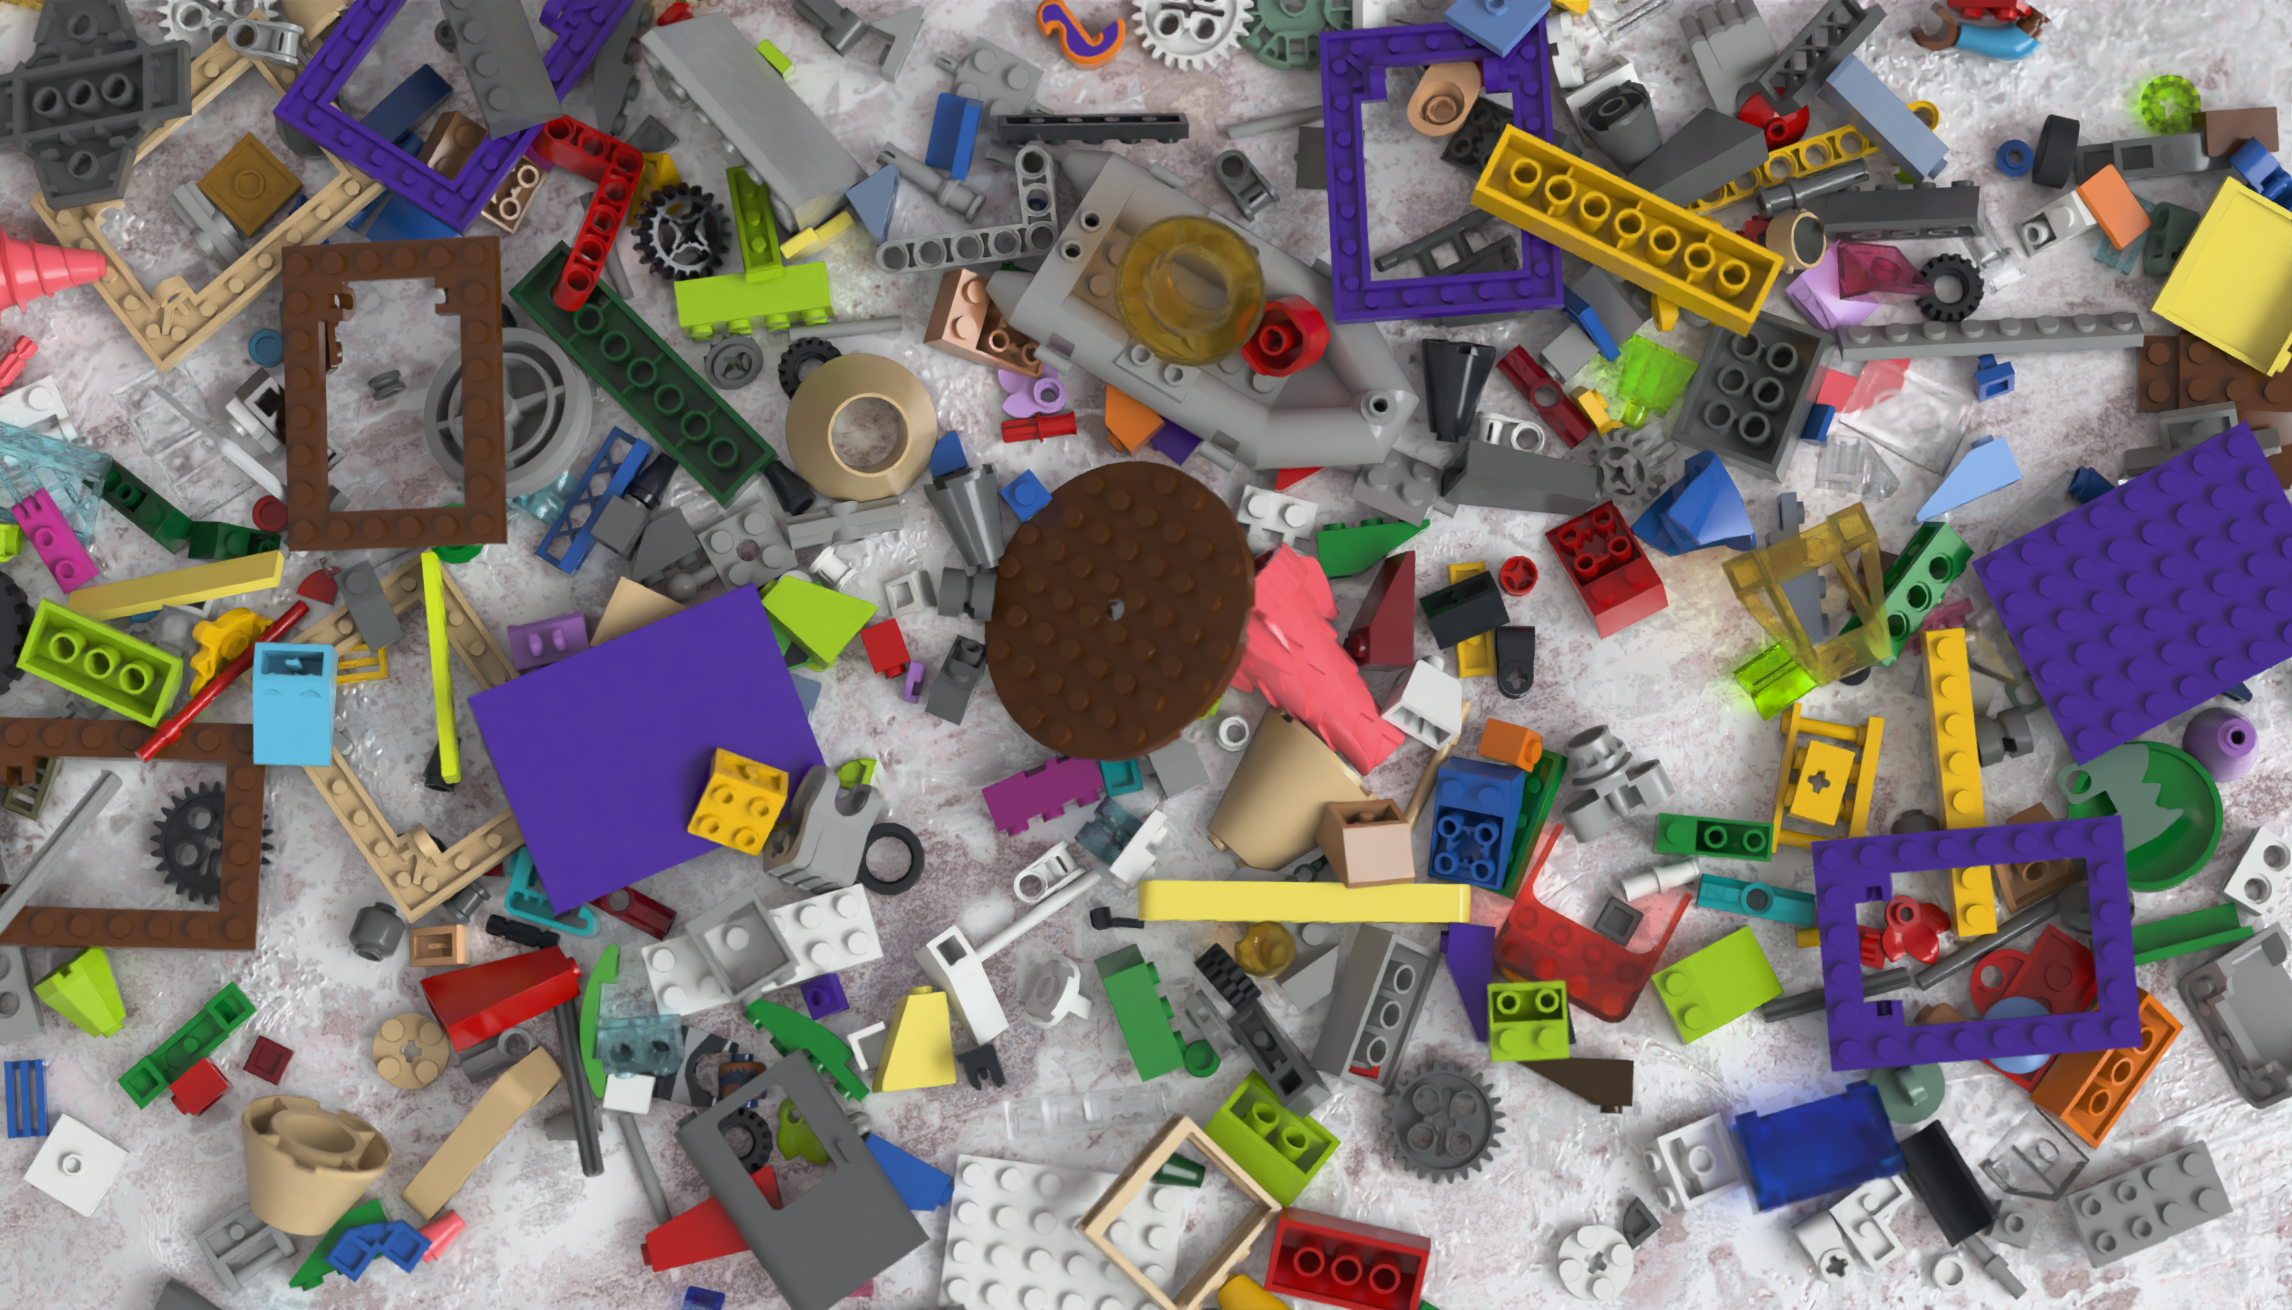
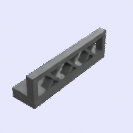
M1829 0L1753 84L1780 117L1802 109L1820 90L1825 80L1850 52L1853 53L1888 14L1879 3L1863 10L1856 0ZM1840 3L1853 16L1847 24L1837 23L1836 7ZM1817 28L1828 30V45L1826 47L1816 46L1815 30ZM1796 51L1806 52L1807 68L1805 70L1794 69L1793 54ZM1774 74L1785 76L1786 91L1781 96L1768 82Z

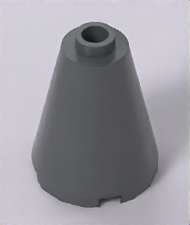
M1629 82L1628 84L1631 88L1620 91L1618 85L1598 94L1584 107L1583 111L1586 115L1584 119L1579 118L1578 120L1584 134L1626 176L1663 145L1650 95L1644 85L1637 82Z
M994 462L982 464L983 469L973 471V468L970 467L932 480L933 484L925 483L923 485L925 495L968 567L976 566L977 571L998 566L997 558L1004 556L998 478Z

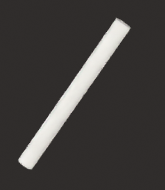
M1093 867L975 948L974 951L980 962L982 963L1103 880L1097 870Z

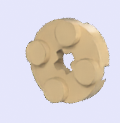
M405 1013L387 1020L382 1025L374 1039L372 1054L374 1064L382 1078L395 1087L417 1090L427 1087L444 1073L450 1061L451 1048L450 1042L442 1028L432 1018L417 1013ZM410 1040H414L416 1047L422 1048L421 1056H415L414 1061L409 1063L407 1062V1056L401 1054V1049L408 1046Z

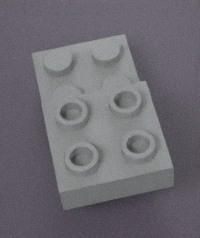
M2199 1140L2132 1168H2127L2102 1178L2097 1183L2082 1187L2063 1196L2094 1269L2167 1241L2168 1237L2233 1212L2204 1140Z

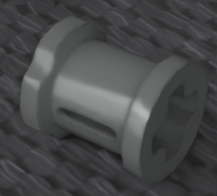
M473 881L455 893L450 899L442 902V904L467 926L470 922L469 917L484 900L489 901L492 896Z

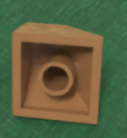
M2039 802L2008 818L2005 825L2056 820L2043 803ZM2071 858L1993 865L2007 909L2011 914L2075 881L2076 876Z

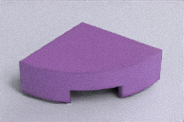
M911 661L903 701L913 704L919 702L927 671L924 664Z

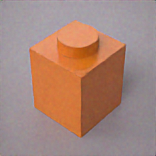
M1488 718L1477 754L1491 762L1524 769L1526 772L1532 773L1534 764L1541 757L1543 736L1529 728Z

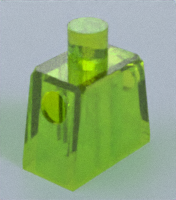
M1634 333L1628 344L1615 392L1616 398L1628 403L1620 422L1634 430H1641L1649 413L1663 419L1700 363Z

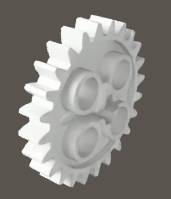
M165 0L168 2V6L157 8L160 15L168 17V19L158 23L161 30L171 31L163 38L166 43L178 40L188 42L191 45V63L216 43L217 37L222 32L227 31L228 26L231 24L222 17L218 16L215 18L209 9L192 0ZM205 0L217 10L222 11L224 9L233 20L246 17L237 14V7L244 0ZM252 0L254 1L253 11L258 7L270 21L282 19L279 12L271 10V8L281 4L279 0ZM194 11L202 13V20L197 26H185V19L189 13Z
M1132 0V4L1141 9V12L1132 15V20L1143 24L1135 30V34L1139 37H1147L1142 46L1147 51L1154 49L1152 57L1157 61L1165 57V65L1171 69L1178 61L1179 69L1183 72H1187L1191 62L1198 72H1202L1203 61H1207L1213 68H1216V56L1221 55L1226 60H1229L1230 55L1227 48L1229 46L1239 50L1241 48L1236 40L1237 35H1249L1242 27V23L1253 21V17L1244 12V9L1254 6L1252 0H1216L1214 2H1207L1206 0ZM1168 4L1192 10L1196 4L1205 12L1224 11V16L1215 17L1202 12H1192L1191 17H1189L1182 10H1161V6ZM1172 19H1178L1179 27L1177 31L1171 35H1165L1164 28L1167 22ZM1209 23H1214V34L1208 39H1201V29Z

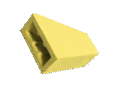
M933 986L910 988L909 996L898 998L872 1083V1094L956 1083L946 992L933 993Z

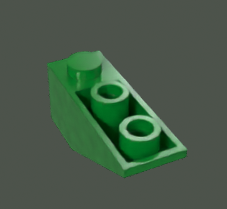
M1382 518L1360 521L1361 527L1346 528L1345 523L1323 525V531L1316 532L1315 536L1318 562L1327 580L1359 577L1428 530L1430 519L1423 520L1420 527L1399 518L1398 523L1383 524Z
M1659 813L1655 816L1652 854L1771 862L1774 824Z
M383 1198L374 1199L346 1212L334 1224L288 1283L290 1288L301 1286L303 1292H306L325 1283L322 1276L336 1270L338 1276L343 1275V1273L324 1259L348 1227L393 1221ZM378 1252L373 1259L376 1260L384 1255Z

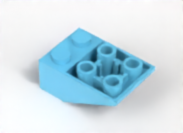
M255 642L253 666V745L255 765L331 767L338 654L332 645Z

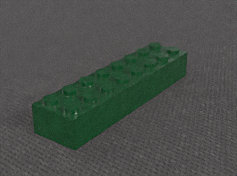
M561 240L508 294L719 505L727 510L763 474L764 470L779 458L777 452L600 277L580 309L577 311H566L558 307L553 300V288L570 249ZM570 285L571 288L579 291L574 285Z

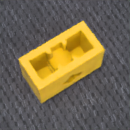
M1812 739L1806 743V747L1799 746L1793 768L1799 770L1795 784L1788 783L1782 805L1788 806L1786 816L1827 828L1833 827L1855 752ZM1817 773L1821 774L1820 781L1825 783L1826 787L1813 792V784L1808 782V778H1813Z

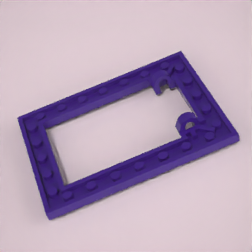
M356 0L273 110V115L276 119L464 237L547 122L492 141L488 133L452 182L330 105L407 1ZM547 0L542 9L539 22L540 25L559 37L544 56L543 62L559 104L562 103L635 3V0ZM562 10L563 13H562V15H561V16L559 17V19H558V15H559L560 11Z
M1545 14L1504 58L1447 22L1319 32L1335 325L1564 308L1561 248L1521 229L1523 270L1371 281L1362 104L1388 102L1385 79H1387L1386 68L1483 60L1486 94L1512 92L1514 127L1554 146Z
M2121 815L1811 841L1832 1072L2142 1047ZM2085 857L2099 1011L1905 1026L1903 999L1878 1000L1864 1003L1856 903L1894 900L1892 873Z

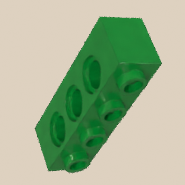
M1925 521L1838 636L1866 666L1887 667L1900 656L1901 648L1910 636L1916 634L1921 629L1925 616L1943 600L1945 590L1951 582L1965 571L1966 563L1974 552L1946 522ZM1908 591L1910 594L1909 601L1907 600ZM1886 620L1888 621L1887 630L1885 628Z

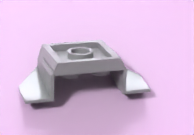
M1245 866L1222 880L1300 882L1295 876ZM1235 922L1281 989H1284L1300 1013L1331 992L1340 938L1329 923Z

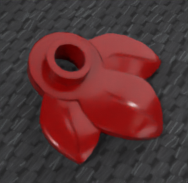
M1896 896L1894 900L1887 903L1884 910V919L1887 926L1881 935L1882 950L1890 962L1899 960L1907 952L1921 963L1934 964L1939 953L1937 934L1951 929L1950 919L1940 907L1933 903L1918 904L1910 896ZM1903 907L1909 912L1907 921H1903L1900 918V910Z

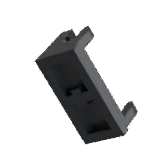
M1489 570L1419 598L1430 630L1440 650L1510 622L1500 591Z
M993 1043L956 1056L958 1063L964 1065L970 1084L977 1090H982L978 1074H980L981 1079L986 1080L988 1078L986 1069L991 1072V1079L996 1087L1001 1088L1008 1085Z

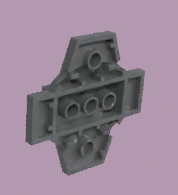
M44 0L32 40L37 44L34 54L26 63L20 60L13 72L0 75V151L18 148L35 161L36 164L33 167L46 204L53 211L123 199L139 145L149 136L153 129L164 127V120L192 115L191 45L185 40L149 45L137 35L125 0Z

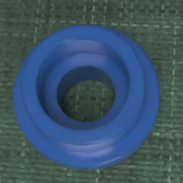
M2014 139L2006 141L1999 147L1995 161L2001 173L2008 177L2017 178L2025 175L2031 169L2034 155L2027 143ZM2018 152L2022 157L2021 163L2013 164L2009 160V153Z

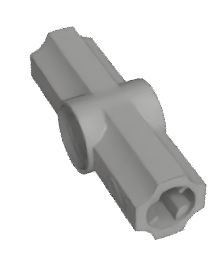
M192 180L175 189L167 199L170 207L191 230L190 235L210 259L213 258L223 271L249 251L238 238L240 235L220 210L216 211Z
M898 496L858 503L857 501L842 502L827 506L823 511L804 513L786 518L793 551L830 543L833 546L851 544L865 540V536L904 529Z

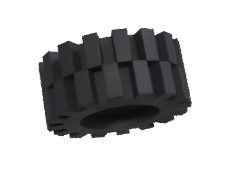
M1948 253L1941 254L1937 258L1935 256L1930 259L1917 274L1915 285L1913 286V293L1916 296L1914 302L1916 306L1919 305L1921 307L1920 312L1923 316L1927 314L1931 317L1930 321H1963L1980 305L1984 295V291H1982V287L1985 285L1984 278H1980V269L1978 266L1974 268L1971 265L1973 261L1969 258L1964 260L1960 258V254L1956 253L1953 256H1948ZM1952 275L1961 282L1963 293L1958 301L1946 303L1936 296L1934 285L1939 277Z
M805 337L799 339L800 342L789 345L786 353L783 352L781 363L778 364V378L790 400L801 384L798 378V370L804 361L818 359L826 363L833 358L842 356L838 348H835L831 342L827 340L822 341L819 337H812V340L806 341Z
M1217 942L1194 962L1201 973L1239 1014L1262 995L1257 985Z
M738 1108L718 1122V1129L723 1137L730 1129L735 1127L744 1128L751 1134L753 1145L750 1152L738 1158L750 1175L760 1170L769 1160L773 1149V1136L768 1123L759 1114L748 1109Z

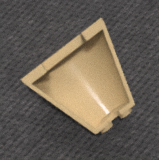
M1272 704L1266 709L1206 828L1211 832L1207 839L1223 854L1230 849L1239 858L1235 863L1239 869L1245 866L1277 872L1318 848L1319 846L1314 839L1326 804L1379 800L1371 790L1367 791L1361 785L1363 781L1319 738L1297 719L1291 721L1286 716L1287 712L1280 706L1275 708Z

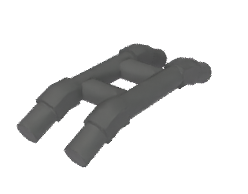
M1479 208L1412 243L1376 258L1374 264L1379 272H1383L1417 257L1427 277L1459 275L1493 250L1500 247L1506 248L1511 245L1515 249L1517 244L1509 234L1473 253L1464 233L1481 226L1486 221L1495 217V215ZM1450 240L1460 261L1440 270L1430 250Z

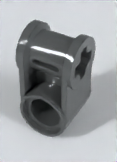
M1229 149L1221 153L1215 165V177L1228 193L1238 211L1251 223L1255 220L1254 215L1271 202L1275 204L1279 202L1280 197L1268 180L1258 172L1242 151ZM1227 160H1236L1242 166V173L1237 177H1228L1223 173L1221 165ZM1261 194V195H1260L1259 197H1257L1254 201H1252L1251 203H1249V201H1251V200H1252L1253 198H1255L1257 195Z

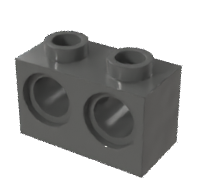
M614 494L590 534L598 543L630 561L641 543L645 526L652 523L647 515L649 510L645 508L643 503L628 494L623 499Z

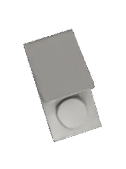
M916 6L869 24L870 32L893 42L892 46L885 45L878 60V65L882 66L880 70L882 78L895 84L897 83L927 17L925 8Z

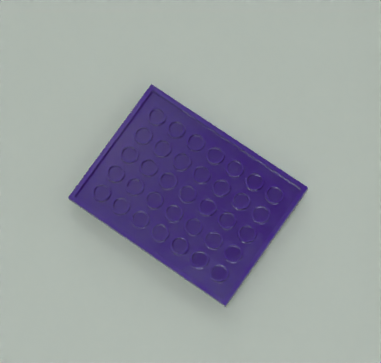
M2247 421L2224 431L1971 563L2078 766L2292 657V505Z

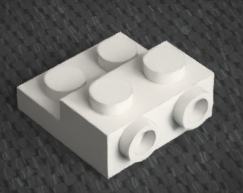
M1157 809L1152 812L1109 868V874L1113 876V879L1110 881L1111 885L1127 897H1130L1137 889L1138 881L1153 880L1158 873V869L1154 867L1157 858L1147 849L1151 847L1156 850L1168 835L1169 829L1165 827L1168 823V818Z
M1720 1113L1643 1143L1646 1149L1642 1155L1644 1165L1649 1172H1655L1661 1186L1657 1189L1658 1199L1663 1207L1670 1208L1672 1215L1749 1184Z

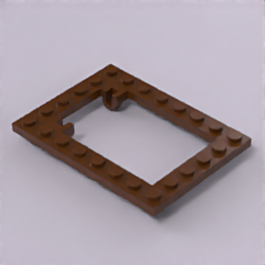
M490 235L281 247L289 552L507 544L500 236ZM434 278V288L443 290L445 293V303L435 304V314L439 316L460 315L465 506L329 512L325 322L350 321L355 315L357 307L356 295L354 290L348 287V283ZM335 295L339 298V309H335Z
M0 717V784L11 788L34 786L37 759L141 761L135 752L156 733L155 728L139 721ZM190 722L181 730L182 735L172 745L166 744L148 761L227 764L219 911L28 906L27 902L1 933L0 946L257 953L267 765L254 764L253 724ZM9 769H22V772L11 771ZM1 880L0 898L11 885L5 884Z

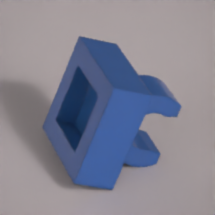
M1993 354L1977 357L1980 365L1977 366L1978 372L1974 373L1973 391L1979 403L2014 391L2015 372L2010 361L1997 365Z

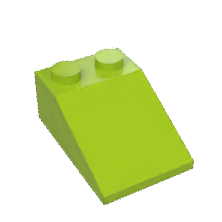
M1749 925L1647 978L1683 1046L1784 993Z

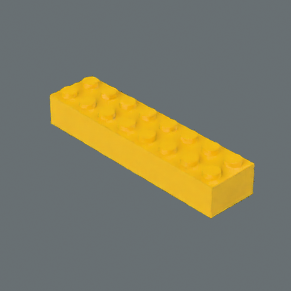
M1507 124L1474 189L1470 204L1745 338L1785 260L1784 257L1510 124Z

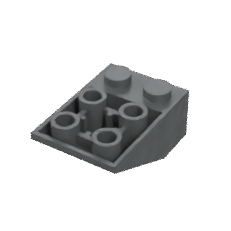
M1478 95L1467 115L1464 125L1454 134L1440 159L1472 179L1479 181L1507 124L1514 126L1513 110ZM1553 128L1554 146L1580 158L1583 152L1567 134Z

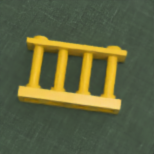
M1794 702L1790 705V711L1783 710L1780 732L1786 734L1770 823L1774 824L1772 855L1776 853L1777 844L1812 850L1811 841L1833 839L1780 829L1784 806H1786L1782 805L1788 785L1790 770H1798L1793 768L1796 756L1793 753L1797 732L1855 742L1854 746L1860 747L1858 762H1852L1848 776V783L1854 784L1852 798H1846L1844 802L1841 801L1837 815L1841 817V821L1847 822L1845 837L1839 836L1838 839L1865 836L1885 722L1884 718L1869 716L1865 719V724H1858V727L1800 717L1802 703Z

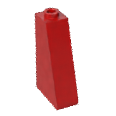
M554 946L427 977L420 980V984L430 1010L454 1051L458 1053L581 995L576 979L582 977L575 959L572 956L566 959L560 947Z
M774 1166L763 1167L751 1174L750 1177L771 1208L781 1210L783 1203ZM715 1196L645 1235L647 1243L641 1244L645 1266L652 1265L653 1273L751 1250Z

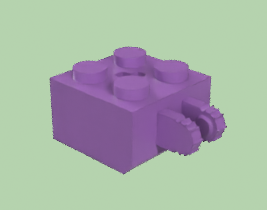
M582 610L574 611L573 614L524 625L507 626L515 670L522 676L591 648L589 645L593 635L589 617Z

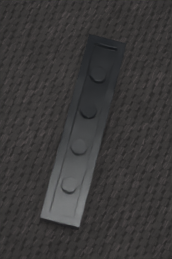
M1185 113L998 115L997 124L1000 140L1015 146L1027 145L1029 141L1044 140V143L1049 145H1063L1067 143V140H1082L1085 144L1098 145L1104 143V140H1119V142L1124 144H1138L1142 142V139H1157L1159 143L1174 144L1179 142V139H1189V122Z

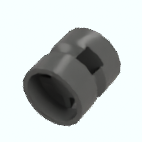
M944 567L939 595L938 616L960 618L963 613H966L970 620L991 622L997 573L976 571L972 576H968L965 569Z
M2019 706L1997 712L1996 719H1992L1988 715L1974 719L1978 760L1981 768L2003 762L2004 755H2008L2013 759L2034 752L2031 731L2026 717Z

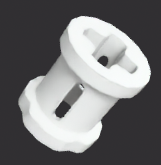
M830 545L815 559L808 568V571L811 574L817 573L833 588L832 590L841 592L857 575L858 570L846 565L834 554L835 549Z

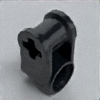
M1499 626L1495 629L1497 685L1500 693L1508 699H1521L1528 693L1533 684L1535 626ZM1512 672H1518V678L1525 679L1524 682H1521L1519 689L1513 688L1512 682L1506 681V679L1510 678Z

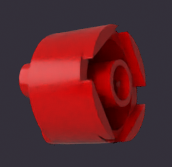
M1293 295L1280 297L1253 307L1241 322L1242 341L1239 344L1244 360L1255 372L1264 376L1269 375L1278 378L1300 372L1316 364L1323 355L1331 336L1319 310L1303 296Z

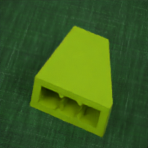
M785 575L779 582L772 578L758 594L762 599L761 602L768 620L823 670L826 669L879 609L873 603Z

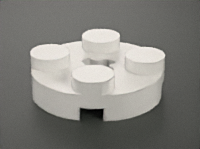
M1566 11L1547 16V35L1549 44H1552L1553 64L1561 88L1585 85L1581 64H1576V62L1582 61L1578 39H1573L1572 35H1569L1574 33L1570 12Z
M1600 1224L1583 1226L1569 1233L1562 1241L1556 1258L1558 1274L1565 1288L1576 1297L1588 1301L1608 1300L1619 1294L1629 1283L1634 1269L1633 1251L1626 1239L1615 1229ZM1597 1252H1600L1603 1255L1602 1262L1606 1266L1603 1271L1597 1269L1594 1274H1591L1587 1271L1589 1264L1584 1261L1587 1255L1594 1256Z

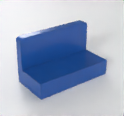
M946 92L939 94L925 159L927 166L951 171L950 178L966 180L970 172L984 101Z

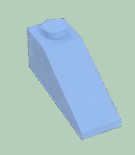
M1990 434L1972 442L1973 450L1964 455L1911 519L1913 527L2017 483L2022 479L2021 472L2005 437L1994 440Z

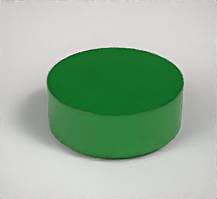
M1201 1039L1191 1042L1187 1046L1188 1051L1183 1053L1184 1067L1194 1077H1209L1220 1066L1221 1060L1208 1040Z

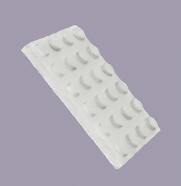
M958 1154L954 1182L955 1190L952 1197L938 1307L948 1308L964 1304L966 1310H1161L1074 1228L1119 1175ZM1149 1179L1101 1235L1171 1300L1186 1187L1155 1184L1156 1180Z

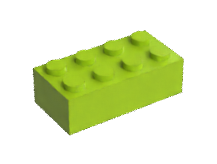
M825 261L783 267L785 276L747 284L745 272L674 282L680 328L686 338H693L694 343H702L715 340V334L730 332V337L736 336L739 332L745 337L752 335V329L767 327L768 332H781L788 330L790 324L805 322V326L828 323L827 319L835 318L830 275Z

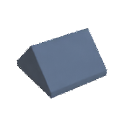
M894 164L885 166L845 192L850 209L877 250L884 242H887L901 180L898 165Z

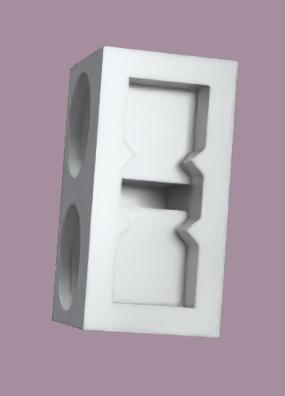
M2262 826L2254 828L2217 894L2230 902H2234L2236 906L2255 917L2264 915L2266 911L2272 913L2282 896L2278 892L2279 887L2284 879L2288 881L2292 879V844ZM2267 847L2276 849L2280 855V862L2275 868L2268 866L2264 862L2263 853ZM2249 879L2256 881L2261 887V895L2256 901L2249 899L2244 892V886Z

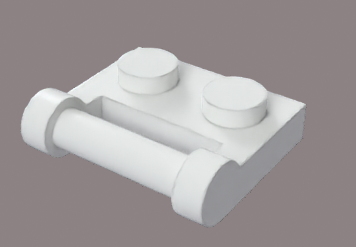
M52 375L0 398V450L9 468L20 464V459L63 439L70 441L79 437L74 421ZM54 417L58 418L60 425L13 445L10 437Z

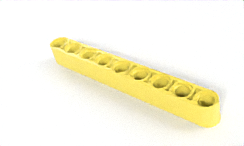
M1138 881V920L1470 924L1471 885L1395 884L1346 889L1343 883Z

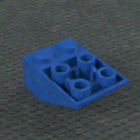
M1452 756L1438 767L1428 866L1429 877L1495 890L1502 889L1522 804L1524 769Z

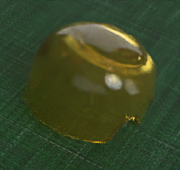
M1270 920L1247 927L1242 940L1235 942L1236 963L1250 975L1263 979L1278 977L1289 968L1295 957L1296 942L1294 935L1283 924Z

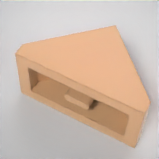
M449 925L409 929L410 967L470 966L469 927Z

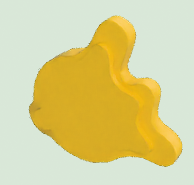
M245 607L230 610L214 622L200 621L192 632V637L202 646L190 661V666L195 670L196 677L190 687L189 694L194 698L264 633L274 621L268 616L257 615Z

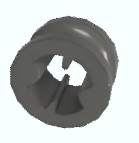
M399 370L383 373L368 381L369 387L375 389V394L373 395L375 401L390 398L406 389L405 384L399 382V377L401 376Z

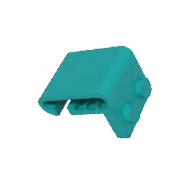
M522 847L520 854L514 853L512 855L507 875L511 876L512 879L504 902L505 909L510 914L586 939H593L599 935L601 931L600 918L595 912L584 906H581L578 917L588 922V926L585 929L581 930L555 922V915L546 894L534 891L538 874L527 848ZM571 909L563 912V914L570 915Z

